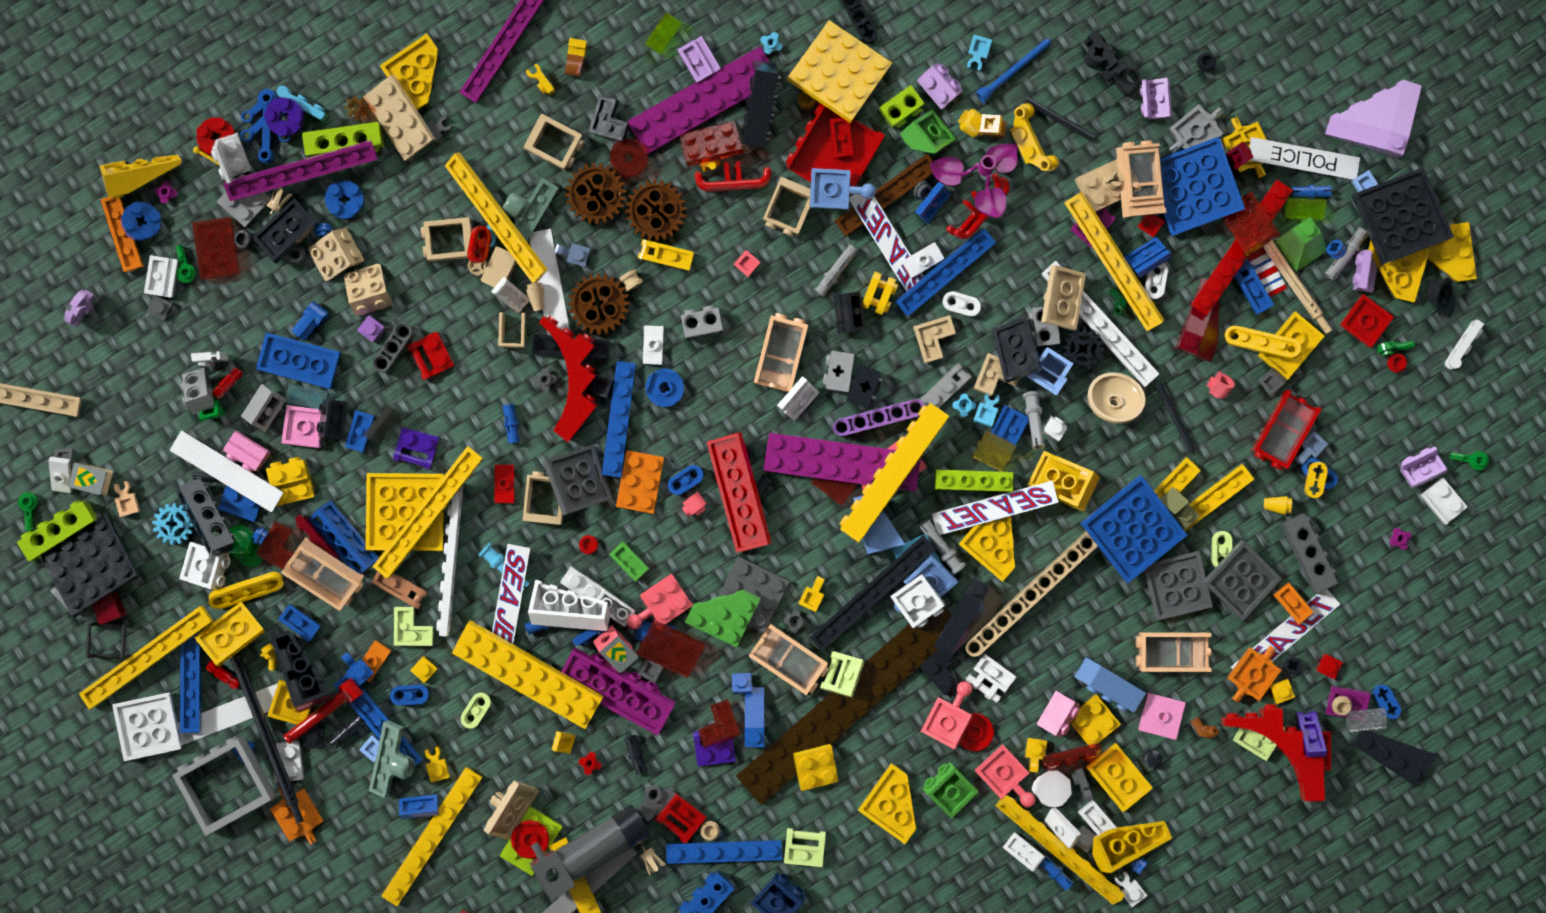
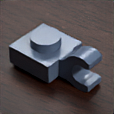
M573 243L570 248L557 245L555 250L557 254L568 256L566 262L582 267L586 266L590 248Z
M1313 431L1303 441L1301 448L1304 450L1294 460L1300 465L1309 456L1316 458L1328 443Z

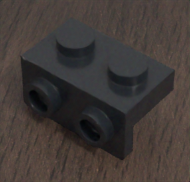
M332 399L322 400L319 405L320 421H318L316 427L318 437L342 440L347 402Z

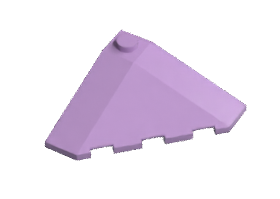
M1402 80L1396 83V86L1388 90L1384 89L1372 95V98L1348 107V110L1332 115L1325 135L1394 158L1401 157L1404 154L1410 136L1421 85Z

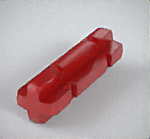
M234 368L230 372L231 374H228L219 383V386L213 389L212 395L215 398L220 399L236 383L235 381L242 377V372L238 368Z
M210 661L206 666V670L214 673L225 684L228 683V686L235 690L240 686L238 678L233 677L222 666L217 667L213 661Z

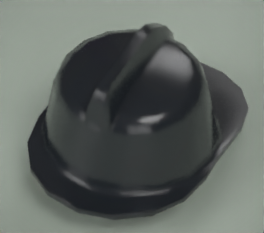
M1450 277L1427 282V301L1437 307L1438 314L1442 320L1451 318L1455 310L1456 300Z

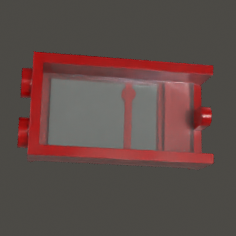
M1289 390L1283 391L1275 409L1253 448L1250 450L1255 453L1254 457L1261 461L1265 459L1270 461L1271 466L1279 471L1289 468L1321 411V408L1313 407L1306 403L1305 399L1293 396Z

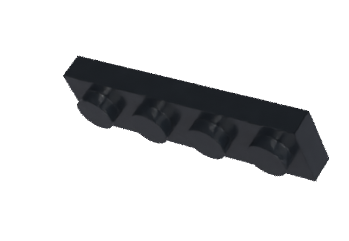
M534 334L532 353L563 356L559 345L552 335ZM594 339L595 347L586 358L609 360L611 340Z

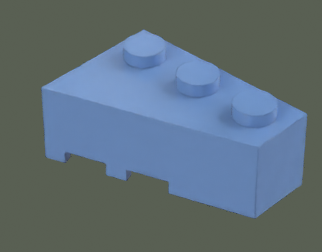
M864 495L854 497L853 502L857 499L860 501ZM882 511L863 538L867 554L905 545L884 511Z
M1085 658L1074 676L1087 684L1086 689L1094 694H1097V692L1102 693L1101 698L1109 703H1112V701L1117 702L1116 707L1124 712L1130 710L1134 713L1146 694L1088 658Z

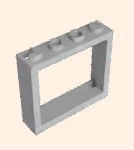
M236 736L226 741V746L221 748L218 745L209 750L211 754L206 757L202 754L194 758L193 761L195 763L191 765L185 763L177 768V773L172 775L205 836L277 797L244 736L238 739ZM236 747L262 796L211 824L185 775Z

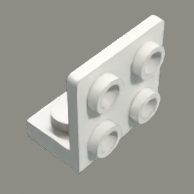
M238 133L215 140L211 153L214 161L219 162L220 169L218 170L222 180L225 179L226 183L229 184L233 176L251 170Z

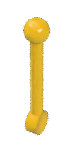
M198 146L193 148L195 154H200L219 165L218 161L215 162L213 157L201 151Z

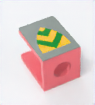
M610 626L607 631L593 641L601 655L619 673L624 671L638 658V655L632 650V645L613 626Z

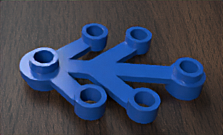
M270 89L262 90L258 95V102L249 111H244L241 114V119L245 123H251L254 116L263 109V116L250 129L243 130L240 134L243 141L250 142L253 136L262 129V149L258 152V159L263 164H271L275 158L274 153L270 150L271 130L264 118V112L268 104L277 98L276 93ZM266 95L270 96V100L268 102L264 101V97ZM282 112V113H281V119L283 118L284 115H289V114H288L287 112H286V113H283V112ZM246 114H250L249 120L244 119ZM245 133L250 134L248 139H244ZM278 135L279 140L283 143L291 141V135H288L287 140H282V136ZM267 152L268 158L263 159V153Z

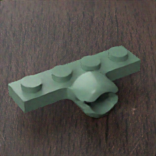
M541 178L529 199H524L516 193H511L502 206L503 211L515 220V227L526 241L559 188L544 178Z
M389 720L383 722L369 787L370 792L383 798L389 796L393 775L404 780L412 775L415 768L414 759L402 754L399 750L404 727Z

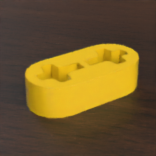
M1314 462L1308 468L1304 491L1310 498H1318L1323 494L1327 477V467L1324 463ZM1319 465L1322 473H1319L1317 479H1315L1316 472L1313 469ZM1316 481V488H1318L1319 491L1315 492L1314 495H1312V491L1309 490V488L1313 487Z

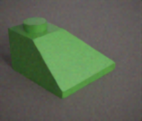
M933 109L913 121L900 133L904 142L911 149L934 154L956 140Z
M1311 217L1305 219L1274 241L1295 272L1327 251L1322 233Z

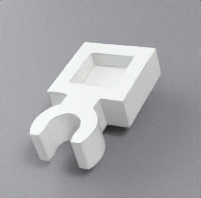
M1122 871L1125 879L1119 881L1115 877L1114 880L1119 886L1124 887L1120 891L1125 894L1124 898L1133 907L1147 895L1135 879L1129 882V875Z

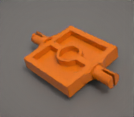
M1269 646L1264 655L1248 647L1227 677L1239 689L1232 698L1239 703L1245 694L1252 696L1257 701L1261 700L1281 672V669L1270 660L1276 651L1274 647Z
M281 787L277 788L283 799L279 804L270 808L289 842L305 835L310 845L315 843L317 840L312 830L324 820L305 788L296 793L299 801L297 804L304 819V822L299 824L296 823L291 808L287 806Z

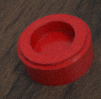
M586 535L580 539L579 548L585 554H592L598 549V540L592 535Z

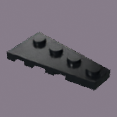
M1362 728L1351 742V745L1415 787L1418 786L1437 757V754Z

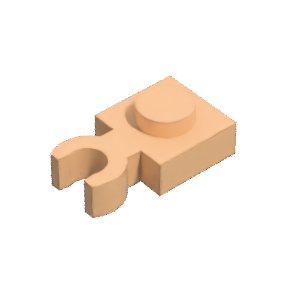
M128 481L124 482V490L120 489L119 484L114 485V490L120 495V497L115 498L120 517L140 512L136 494H129L131 485Z

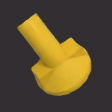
M269 643L261 649L263 653L260 656L266 660L269 658L268 669L274 671L276 670L277 656L274 646Z

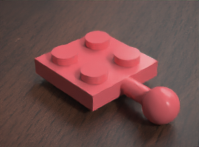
M670 574L639 595L647 609L638 615H630L627 619V625L631 629H638L641 627L643 620L653 615L659 626L662 627L693 605L674 576Z
M966 681L958 684V694L953 704L939 697L937 698L921 730L926 735L955 750L973 717L970 713L959 708L964 697L969 696L972 692L971 684Z
M1003 744L975 769L978 775L1000 799L1013 789L1020 796V802L1024 807L1029 808L1035 804V796L1030 792H1025L1018 784L1029 772Z

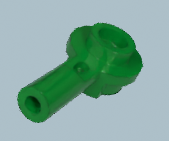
M178 245L175 247L180 266L177 268L176 276L181 282L189 283L195 279L196 271L192 265L187 263L183 245Z
M1414 341L1403 343L1385 342L1377 346V354L1388 357L1394 354L1393 351L1414 348L1415 343Z
M1481 451L1470 455L1450 452L1449 459L1467 462L1475 470H1483L1489 463L1488 456Z
M29 492L23 493L18 498V505L24 510L25 531L33 530L32 511L35 510L38 504L37 497Z

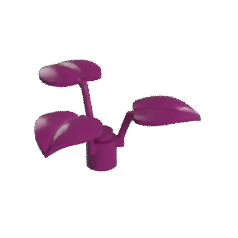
M1001 144L990 148L986 155L982 157L980 163H976L975 166L963 172L962 162L952 156L932 161L930 164L931 170L935 178L943 185L957 186L961 181V176L964 177L978 169L982 176H986V190H981L976 194L975 205L983 214L999 218L1005 211L1006 197L1000 188L989 189L990 177L994 168L998 173L1002 174L1010 173L1015 169L1017 165V144Z

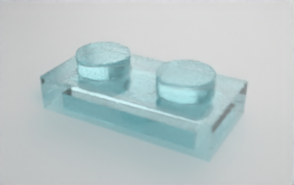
M288 384L285 402L319 409L322 400L327 398L328 391Z

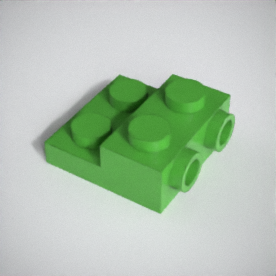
M950 762L940 766L938 774L934 778H928L923 788L925 793L950 818H953L979 792Z

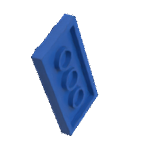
M266 332L256 369L332 389L341 352Z

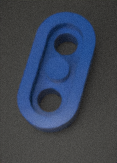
M1308 458L1302 464L1301 469L1305 476L1308 473V466L1314 462H1320L1318 459ZM1319 465L1313 469L1316 472L1315 479H1317L1319 473H1322ZM1327 467L1329 481L1325 483L1324 489H1331L1337 484V475Z
M696 465L685 468L669 480V491L675 495L686 492L701 482L703 479L702 469ZM692 471L697 472V477L694 479L690 477ZM679 481L681 483L680 489L674 487L675 482Z
M422 684L400 685L393 688L390 692V699L396 705L422 704L429 698V690ZM418 690L423 692L422 697L417 696ZM398 692H403L404 697L402 699L398 697Z

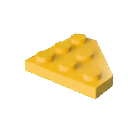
M425 34L380 65L387 77L390 75L396 76L417 111L429 104L439 52L428 34Z
M1469 222L1450 224L1449 226L1454 238L1432 246L1427 259L1439 270L1449 275L1455 282L1475 280L1477 277Z
M1370 242L1368 250L1372 251L1371 257L1393 296L1415 303L1430 248L1381 265L1373 244Z
M1011 516L974 525L959 542L963 549L1002 582L1015 568Z
M891 763L858 811L904 844H906L916 830L907 774Z

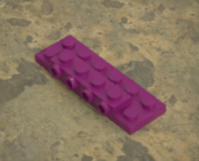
M574 647L561 671L604 696L600 702L602 706L656 735L661 731L676 703L660 694V689H658L656 683L641 680V676L638 673H629L625 670L619 673L601 654L595 655L593 653L590 656Z

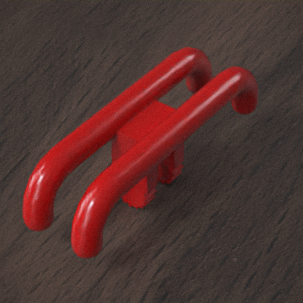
M736 161V180L730 181V165L728 162H724L725 181L706 182L699 171L695 173V181L701 190L707 192L759 189L765 187L771 180V168L765 167L764 174L759 179L742 180L740 161Z
M997 173L992 174L991 178L995 184L994 188H1002L1006 197L1010 189L1009 182L1005 177H1000ZM975 191L971 193L973 199H975L977 194ZM967 200L963 202V205L972 214L959 228H954L952 225L946 228L949 234L962 240L972 237L989 218L988 215L980 212Z

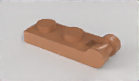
M377 571L371 582L417 609L421 605L422 598L426 597L428 593L423 588L418 587L396 573H393L387 579ZM411 591L416 592V595L413 599L409 597Z

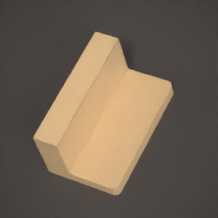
M500 247L495 248L481 278L483 283L495 287L503 277L509 281L517 264L510 252Z

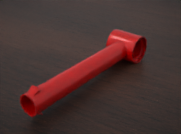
M352 678L338 687L340 692L335 695L336 699L323 704L296 725V727L284 735L286 742L292 744L343 703L348 701L350 704L361 696L363 692Z

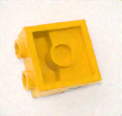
M300 457L288 459L289 463L282 465L281 461L271 463V468L266 469L269 484L283 492L276 506L315 497L306 460H300Z

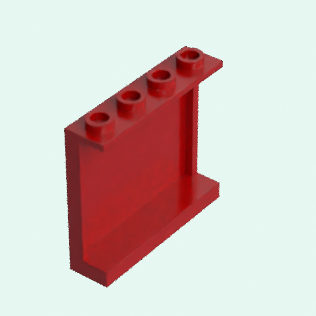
M820 103L814 112L817 114L813 121L809 120L805 127L807 131L805 136H800L795 146L798 148L795 153H790L786 159L787 169L810 183L812 168L850 170V186L856 187L885 135L879 131L877 133L853 119L850 123L854 155L834 158L830 119L842 117Z

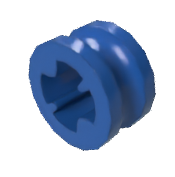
M1340 240L1331 241L1326 249L1333 259H1340L1346 253V247Z

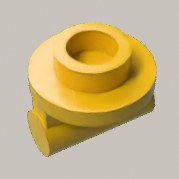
M710 153L702 156L700 161V167H702L703 172H707L709 168L715 169L721 164L719 160H711Z

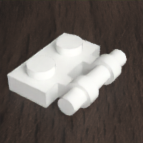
M984 654L974 667V670L979 675L975 678L969 674L966 681L971 684L972 688H977L984 693L987 699H992L997 703L1001 696L995 693L999 688L1006 692L1016 676ZM984 678L993 683L990 688L982 683Z

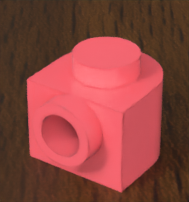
M1218 372L1215 377H1211L1207 383V387L1210 388L1209 393L1216 398L1222 399L1226 398L1235 386L1234 381L1221 372Z
M697 491L683 502L684 507L682 509L688 517L694 513L698 516L706 510L704 506L707 503Z

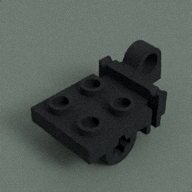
M1094 31L1084 42L1089 49L1085 54L1084 62L1092 69L1102 66L1105 71L1101 73V76L1105 78L1106 82L1111 79L1124 96L1140 81V73L1133 68L1126 69L1128 67L1126 61L1119 65L1118 56L1113 49L1109 50L1102 34H1097ZM1134 73L1136 81L1133 83L1128 82L1126 74Z

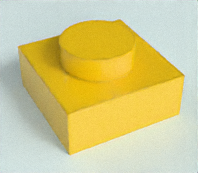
M423 656L410 671L423 683H426L438 668Z
M1288 679L1276 682L1270 686L1276 704L1295 697Z
M557 731L551 750L571 754L576 735Z

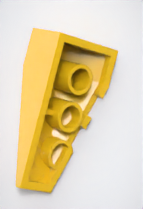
M179 155L155 157L151 162L136 159V162L132 164L119 161L99 165L108 197L116 199L123 197L124 194L134 191L180 165L182 161Z
M1165 821L1112 828L1093 838L1092 855L1100 872L1112 873L1172 839V836Z

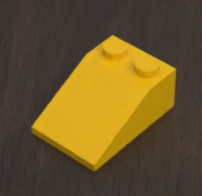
M1044 451L1030 478L1028 486L1031 487L1053 481L1058 501L1084 512L1100 477L1089 469Z

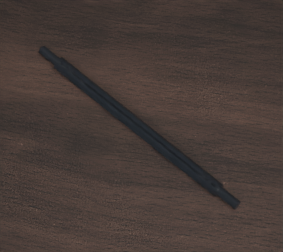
M239 651L230 660L287 806L291 808L296 823H302L304 819L297 804L299 801Z

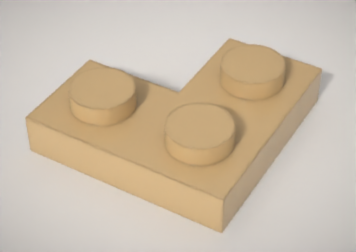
M951 316L913 326L924 363L943 358L938 339L956 334Z
M988 353L973 389L992 396L998 379L1003 382L1005 381L999 357ZM1019 379L1009 382L1008 384L1016 386Z

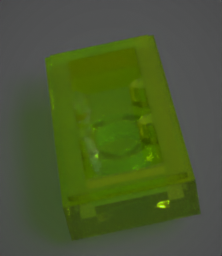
M666 12L645 42V45L661 55L681 27L682 22Z
M1287 198L1285 217L1324 219L1326 200Z

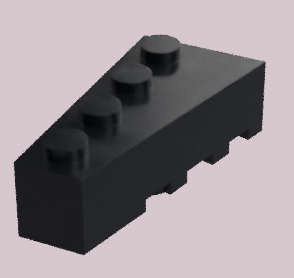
M753 60L752 67L755 73L754 76H750L751 95L748 94L746 110L748 112L744 116L741 141L745 145L765 148L766 142L770 140L771 131L768 128L769 123L772 124L774 119V112L771 111L772 106L777 103L778 94L775 93L776 86H780L781 75H778L776 63Z
M289 630L271 637L293 706L299 713L336 699L295 636Z

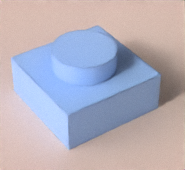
M1369 170L1351 181L1357 192L1378 184Z
M372 735L359 750L371 761L375 762L380 740Z

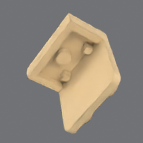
M346 227L331 231L309 247V253L325 281L333 279L346 268L365 261Z
M380 264L348 272L344 275L348 301L355 316L392 306V300L386 290Z

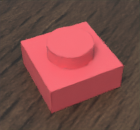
M745 250L734 263V266L749 277L761 262Z

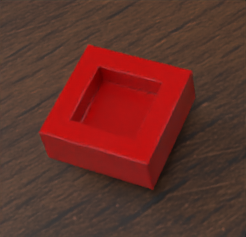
M1155 214L1144 215L1137 227L1154 237L1163 225L1164 220Z
M1323 654L1315 671L1335 680L1343 662Z

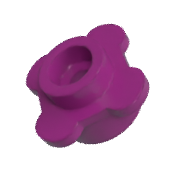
M164 181L163 185L154 189V193L160 197V201L163 204L168 203L169 200L177 196V191L171 187L169 181Z
M1400 528L1393 529V534L1389 540L1390 545L1399 546L1402 550L1406 549L1411 533L1403 532Z

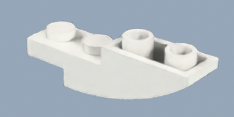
M572 566L560 581L561 584L580 596L586 595L608 602L610 617L624 627L627 624L628 617L635 612L633 608Z

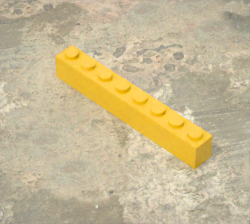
M929 403L928 406L924 405L918 413L920 415L919 419L916 422H911L907 428L909 433L905 438L902 436L895 445L898 448L894 454L892 452L889 453L884 460L886 462L884 468H879L873 476L875 478L874 482L871 485L869 483L862 491L864 496L860 501L857 499L851 506L853 511L849 517L845 515L839 523L841 525L840 531L860 544L949 419V415L933 404Z

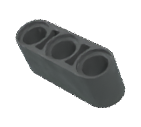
M400 323L395 327L373 360V367L376 371L387 373L392 370L407 348L406 346L409 345L414 337V329L410 325ZM404 327H407L409 330L407 337H401L400 331ZM393 343L398 345L396 353H391L389 350L390 345ZM382 359L387 360V367L385 369L379 368V361Z

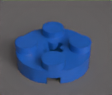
M341 180L328 187L325 195V204L329 212L336 217L351 219L364 206V194L353 182ZM346 194V197L350 198V201H347L346 205H343V202L340 201V198H342L343 195Z
M134 202L124 210L121 216V226L129 238L136 241H145L153 238L158 233L161 226V216L152 205L144 202ZM141 217H143L144 221L146 222V225L142 224L141 226H138V221H136V218L140 219Z
M671 369L657 370L647 379V396L657 406H673L683 396V381L678 373ZM666 382L670 391L662 393V389L659 387Z

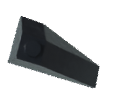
M975 577L972 578L933 647L951 656L995 616L1003 600L990 586Z

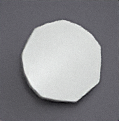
M1058 770L1047 771L1033 782L1032 791L1035 797L1042 804L1049 807L1062 806L1072 794L1070 779Z

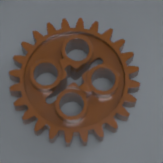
M592 162V168L585 164V170L578 167V174L572 172L574 179H567L571 186H565L569 193L564 194V196L570 198L566 204L573 205L569 209L570 212L576 210L574 216L577 218L581 215L582 222L587 218L590 225L593 220L599 225L601 219L606 224L607 217L614 220L612 214L619 215L620 213L617 209L624 208L621 201L627 200L622 196L627 191L621 189L625 186V182L619 183L622 176L615 177L617 170L615 169L610 172V165L603 169L602 163L599 164V167H596L595 163ZM602 176L603 183L595 185L593 183L594 178ZM587 179L596 191L600 190L598 194L605 203V208L601 206L595 196H592L593 192L585 182ZM582 186L586 187L587 193L583 196L578 195V189ZM606 192L614 193V198L611 201L604 199ZM592 202L598 204V209L594 212L588 210V206Z
M653 179V184L651 185L646 180L645 187L639 183L640 190L638 191L633 188L632 190L635 195H628L632 201L625 203L630 207V209L625 210V213L631 215L626 220L633 221L630 224V228L637 227L634 233L637 234L641 231V238L643 239L648 235L649 241L652 240V237H655L656 241L659 242L660 236L666 240L667 234L674 237L672 231L679 232L677 226H684L681 219L687 218L685 214H682V212L687 211V207L681 206L686 203L685 200H680L683 195L682 192L676 194L678 188L674 187L671 189V182L665 186L664 180L657 184L656 179ZM654 192H658L661 195V198L656 202L650 199L651 194ZM646 198L655 208L660 207V212L669 219V222L663 220L657 213L652 214V208L643 199ZM667 205L674 206V213L666 214L664 212ZM641 206H645L648 209L647 214L644 216L637 213L638 208ZM655 219L661 220V227L653 228L651 226L652 221Z
M597 272L596 278L590 273L589 280L582 277V284L576 282L578 288H571L575 294L568 295L569 298L573 299V302H569L567 305L573 307L568 312L571 314L575 313L571 319L573 321L579 320L576 324L578 327L583 324L584 332L590 328V334L597 330L598 335H600L601 330L608 334V328L615 331V324L622 326L619 320H626L623 313H629L625 306L630 305V302L624 300L629 295L623 294L626 290L625 287L619 288L621 285L620 281L614 283V276L608 280L607 273L601 278L600 273ZM594 287L597 289L599 300L604 302V304H601L604 320H601L598 307L594 306L597 303L593 292ZM604 287H608L611 290L610 295L607 297H602L600 294L601 289ZM586 292L592 294V299L589 302H583L582 295ZM612 305L616 308V311L613 315L609 316L605 310L608 306ZM590 311L597 312V318L593 321L587 318V314Z

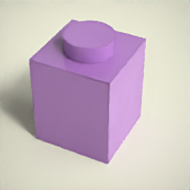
M368 315L357 331L371 342L377 343L388 328Z

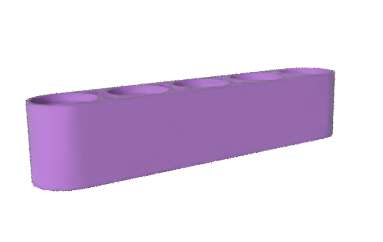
M913 399L841 418L834 423L833 431L837 436H846L920 416L918 413L911 411V404L918 403L922 408L924 403L919 399ZM894 408L902 410L900 418L893 417L892 410ZM875 413L883 414L884 420L882 423L874 421L873 416ZM861 417L865 420L863 428L856 427V418ZM839 422L845 423L847 426L846 432L839 433L836 425Z

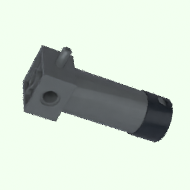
M630 804L623 810L613 814L609 819L555 851L551 849L544 853L539 843H534L531 847L537 858L528 864L547 897L553 900L574 887V882L650 838V834L643 818ZM551 870H555V876L548 879V873Z

